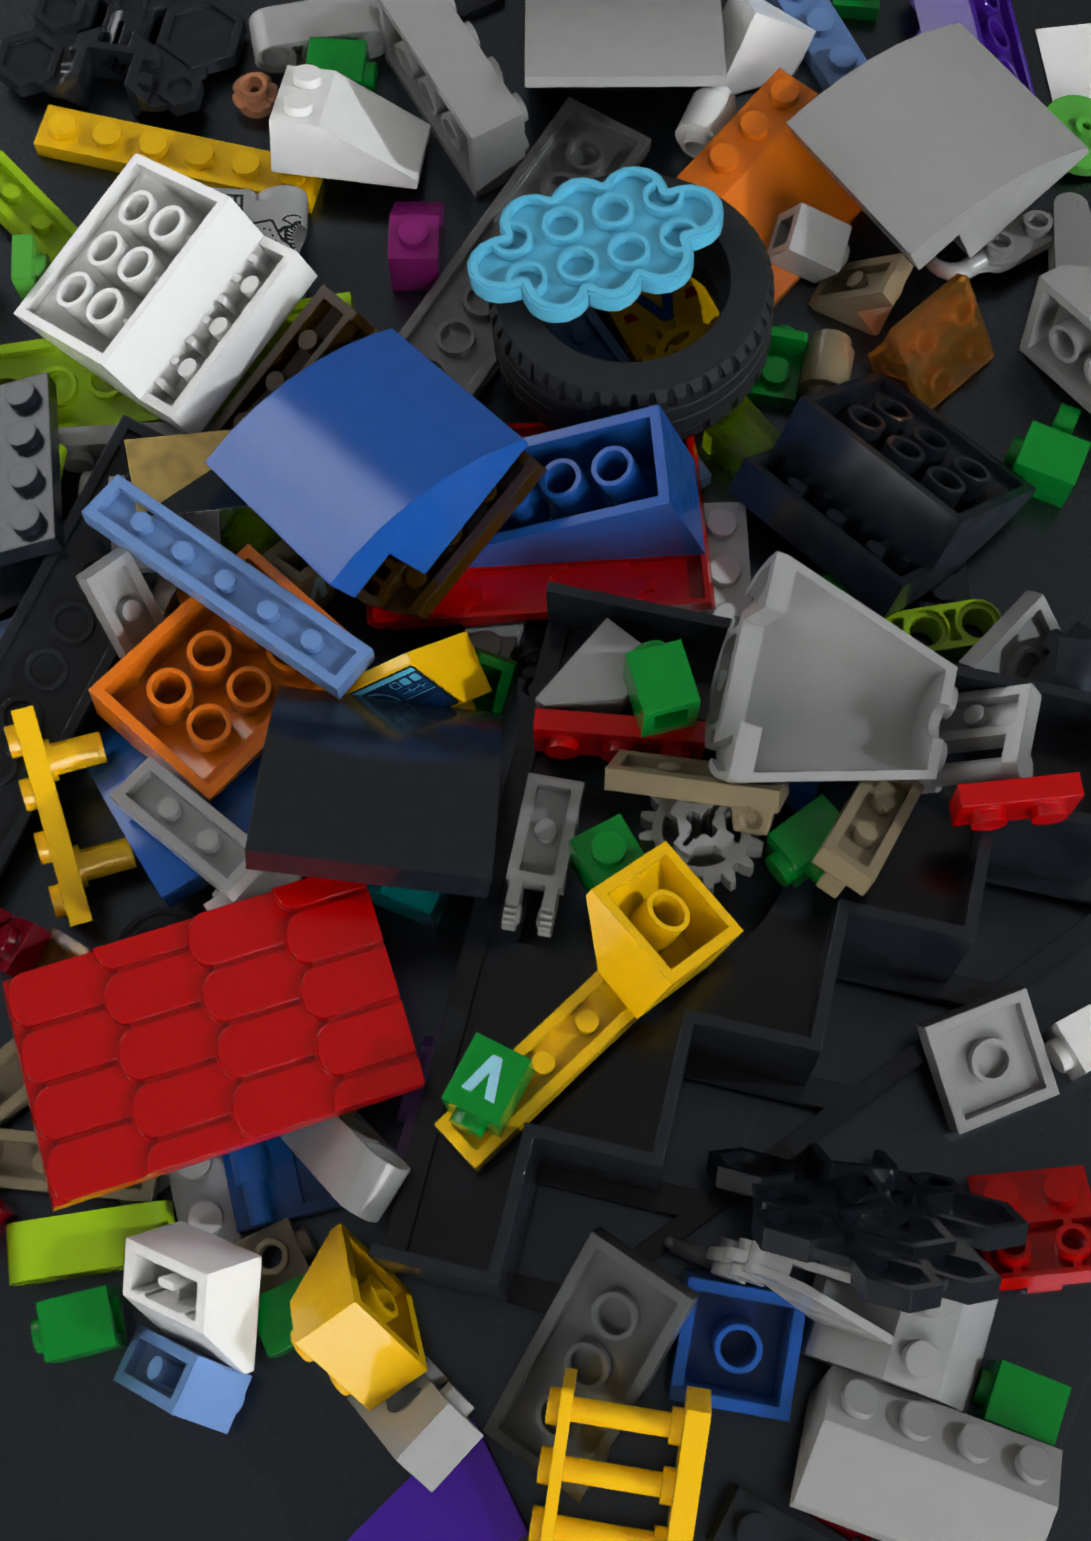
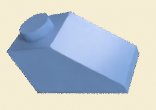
M138 1324L113 1380L171 1415L228 1434L236 1414L244 1403L245 1393L253 1376L229 1367L165 1334Z

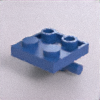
M280 1136L222 1155L238 1233L243 1234L266 1228L287 1217L291 1220H296L342 1208Z

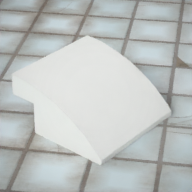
M135 153L13 314L93 374L184 434L201 433L318 275L297 251L264 236L230 196Z

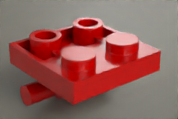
M1084 1165L967 1176V1190L969 1193L1008 1202L1029 1223L1025 1245L988 1252L980 1250L981 1258L987 1261L1002 1278L1000 1291L1024 1289L1026 1294L1060 1291L1063 1285L1091 1282V1192Z

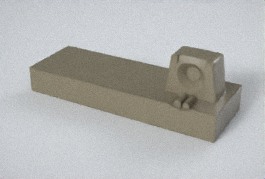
M620 749L605 768L604 790L731 807L734 831L768 835L775 813L778 814L789 794L790 782L729 783L715 778L708 767L709 761Z
M918 780L858 781L812 860V863L824 870L816 886L833 898H836L845 886L863 896L875 882L925 786Z

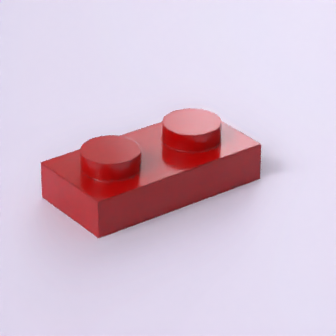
M1080 772L959 784L948 804L952 827L971 825L973 831H991L1006 826L1008 821L1031 819V823L1034 825L1055 824L1068 818V815L1072 814L1083 798L1084 791Z

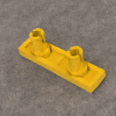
M33 705L12 710L11 715L14 724L5 726L4 731L12 759L23 756L29 777L18 780L26 810L29 812L38 809L44 831L33 833L41 864L45 865L53 862L58 884L48 886L56 918L68 916L70 927L93 921L84 888L89 887L88 881L136 868L133 851L126 837L79 849L78 844L72 846L55 782L60 781L59 775L107 762L100 733L97 731L49 743L48 738H42Z

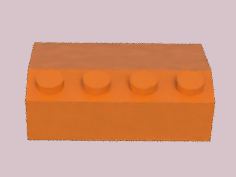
M780 68L676 177L708 188L733 206L749 221V224L759 234V238L766 247V253L778 215L800 203H805L847 224H850L862 210L800 145L786 124L819 94ZM771 264L774 275V308L801 277Z
M247 544L236 554L342 627L252 546ZM191 596L88 689L96 712L135 749L147 758L151 756L208 803H211L263 753L268 725L280 685L325 691Z

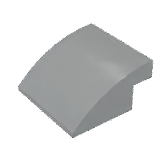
M525 0V88L726 86V56L721 0Z
M961 23L950 24L921 33L872 57L841 77L786 122L800 145L918 270L924 267L951 241H954L969 258H972L1089 153L1088 147Z

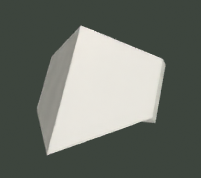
M728 0L722 12L726 56V87L734 95L761 87L778 68L791 76H795L816 31L765 0Z

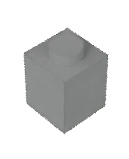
M800 203L778 215L767 254L770 257L771 264L812 283H817L839 273L846 264L850 253V247L847 243L852 226L805 203Z

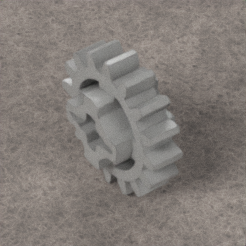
M650 796L651 806L655 812H641V826L647 830L639 834L641 849L652 850L663 843V831L665 825L670 827V833L677 838L673 842V850L712 895L714 893V884L722 882L724 887L730 892L735 890L736 872L747 877L753 874L754 863L749 857H762L764 842L757 839V837L762 835L740 832L739 844L735 842L734 835L726 830L732 818L731 807ZM712 828V838L702 834L707 829L710 830ZM691 831L700 834V836L692 840ZM704 865H712V866H707V867H697V866H704Z

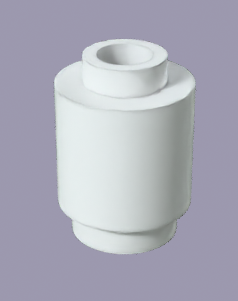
M726 86L702 87L694 92L675 131L676 140L687 155L695 158L737 113L735 107L736 97Z

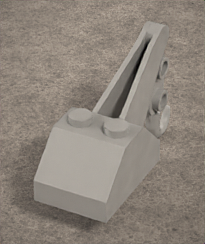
M1066 192L1059 194L1055 198L1052 210L1049 213L1042 210H1032L1015 218L972 258L967 256V258L959 262L949 263L935 256L926 264V267L939 278L948 281H962L984 272L1003 273L1048 249V272L1038 278L1019 350L1091 414V211L1087 200L1077 193Z
M672 1236L663 1238V1247L674 1255L709 1269L711 1274L734 1283L745 1285L748 1282L761 1287L766 1285L802 1313L806 1314L800 1355L829 1366L833 1364L968 1414L998 1299L966 1305L942 1298L939 1308L906 1313L863 1301L850 1282L851 1271L844 1266L822 1260L819 1263H805L762 1251L755 1240L752 1241L745 1238H739V1241L721 1237L719 1246L709 1247L683 1241ZM792 1266L816 1274L812 1287L790 1277Z

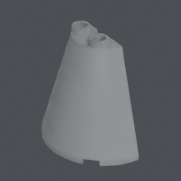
M779 551L775 552L758 570L746 589V596L754 599L750 607L741 612V617L733 616L718 657L711 684L705 722V748L716 751V759L711 758L708 764L712 775L719 780L729 783L937 779V774L945 764L948 750L944 739L939 737V724L941 719L947 720L955 710L958 701V690L954 685L958 667L790 555Z

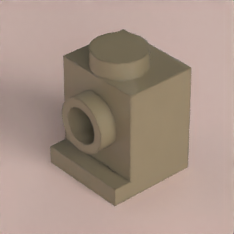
M288 1217L234 1242V1244L261 1256L270 1246H278L282 1252V1260L275 1268L268 1269L264 1266L263 1262L261 1263L259 1295L306 1273L312 1264L311 1260L318 1253L307 1226L304 1224L297 1228L294 1221Z

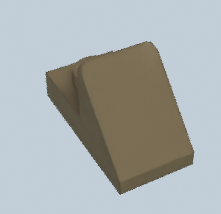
M903 253L846 262L839 273L819 282L808 305L818 313L869 335H878L896 300L900 297L903 286L914 266Z

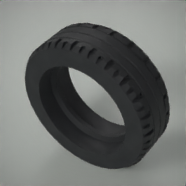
M609 175L591 179L603 182ZM660 175L668 188L693 184L678 178ZM719 197L724 211L723 227L720 236L712 244L693 251L694 269L691 275L692 278L707 288L719 303V318L706 334L696 342L662 358L641 362H614L593 358L568 347L558 340L546 328L544 321H541L529 312L523 299L502 304L488 302L496 360L499 364L501 375L509 390L514 393L516 400L524 405V408L531 415L537 417L540 422L550 426L553 430L659 404L682 440L702 432L718 423L720 419L725 418L731 413L732 409L740 405L744 397L753 389L754 383L758 381L767 361V353L769 352L774 305L773 269L771 268L770 257L765 252L766 247L759 238V234L749 224V221L733 206Z

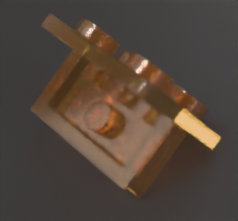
M956 274L889 330V334L884 338V341L867 355L873 371H882L888 376L906 381L911 394L931 409H934L994 357V350L969 278L964 274Z

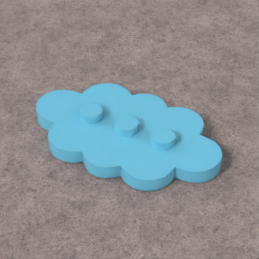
M639 166L623 167L612 172L603 182L585 177L572 178L563 182L551 197L540 194L523 195L512 200L502 210L499 218L501 235L480 243L469 256L467 261L469 283L475 294L488 302L502 304L523 299L525 306L533 316L541 321L550 323L569 322L581 316L589 306L608 312L619 311L631 306L642 291L664 294L671 293L685 285L691 278L694 269L693 251L712 244L720 236L724 220L722 201L715 192L704 186L688 184L668 188L658 173L649 168Z

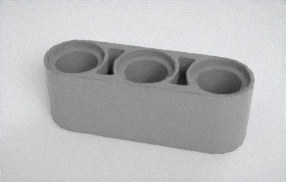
M305 0L264 7L252 13L249 18V30L255 64L258 69L265 73L281 74L285 73L287 65L299 66L306 64L310 37L365 40L368 45L369 59L384 54L377 0Z
M356 1110L280 1135L287 1146L342 1207L368 1222H379L410 1172L409 1165Z

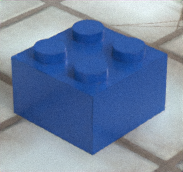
M683 1267L681 1282L699 1293L700 1296L669 1351L664 1382L668 1400L685 1402L687 1385L711 1389L712 1408L789 1422L806 1314L802 1313L766 1285L761 1287L748 1282L742 1285L715 1276L708 1271Z

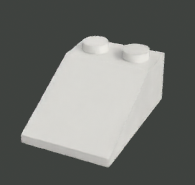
M310 64L299 66L287 65L269 118L271 171L417 189L430 137L431 125L337 71L319 69L317 66Z

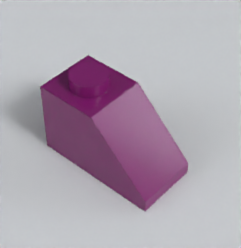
M443 202L394 203L389 215L388 264L393 291H429L442 274Z

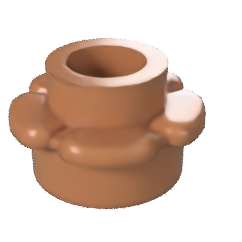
M247 73L236 79L233 84V91L235 92L232 95L233 103L247 117L255 119L266 117L272 112L278 94V86L271 82V77L266 73Z

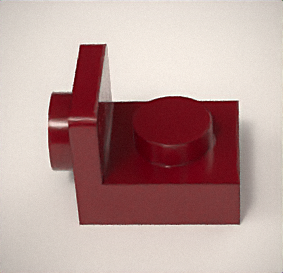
M0 908V972L14 978L20 973L32 970L53 933Z

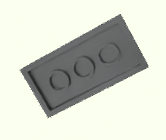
M600 1226L592 1230L482 1431L538 1472L542 1445L554 1447L557 1427L545 1424L550 1386L562 1387L566 1367L578 1369L574 1396L638 1406L700 1294ZM570 1422L566 1456L606 1462L623 1430ZM563 1481L561 1484V1490L579 1503L588 1495L592 1486Z

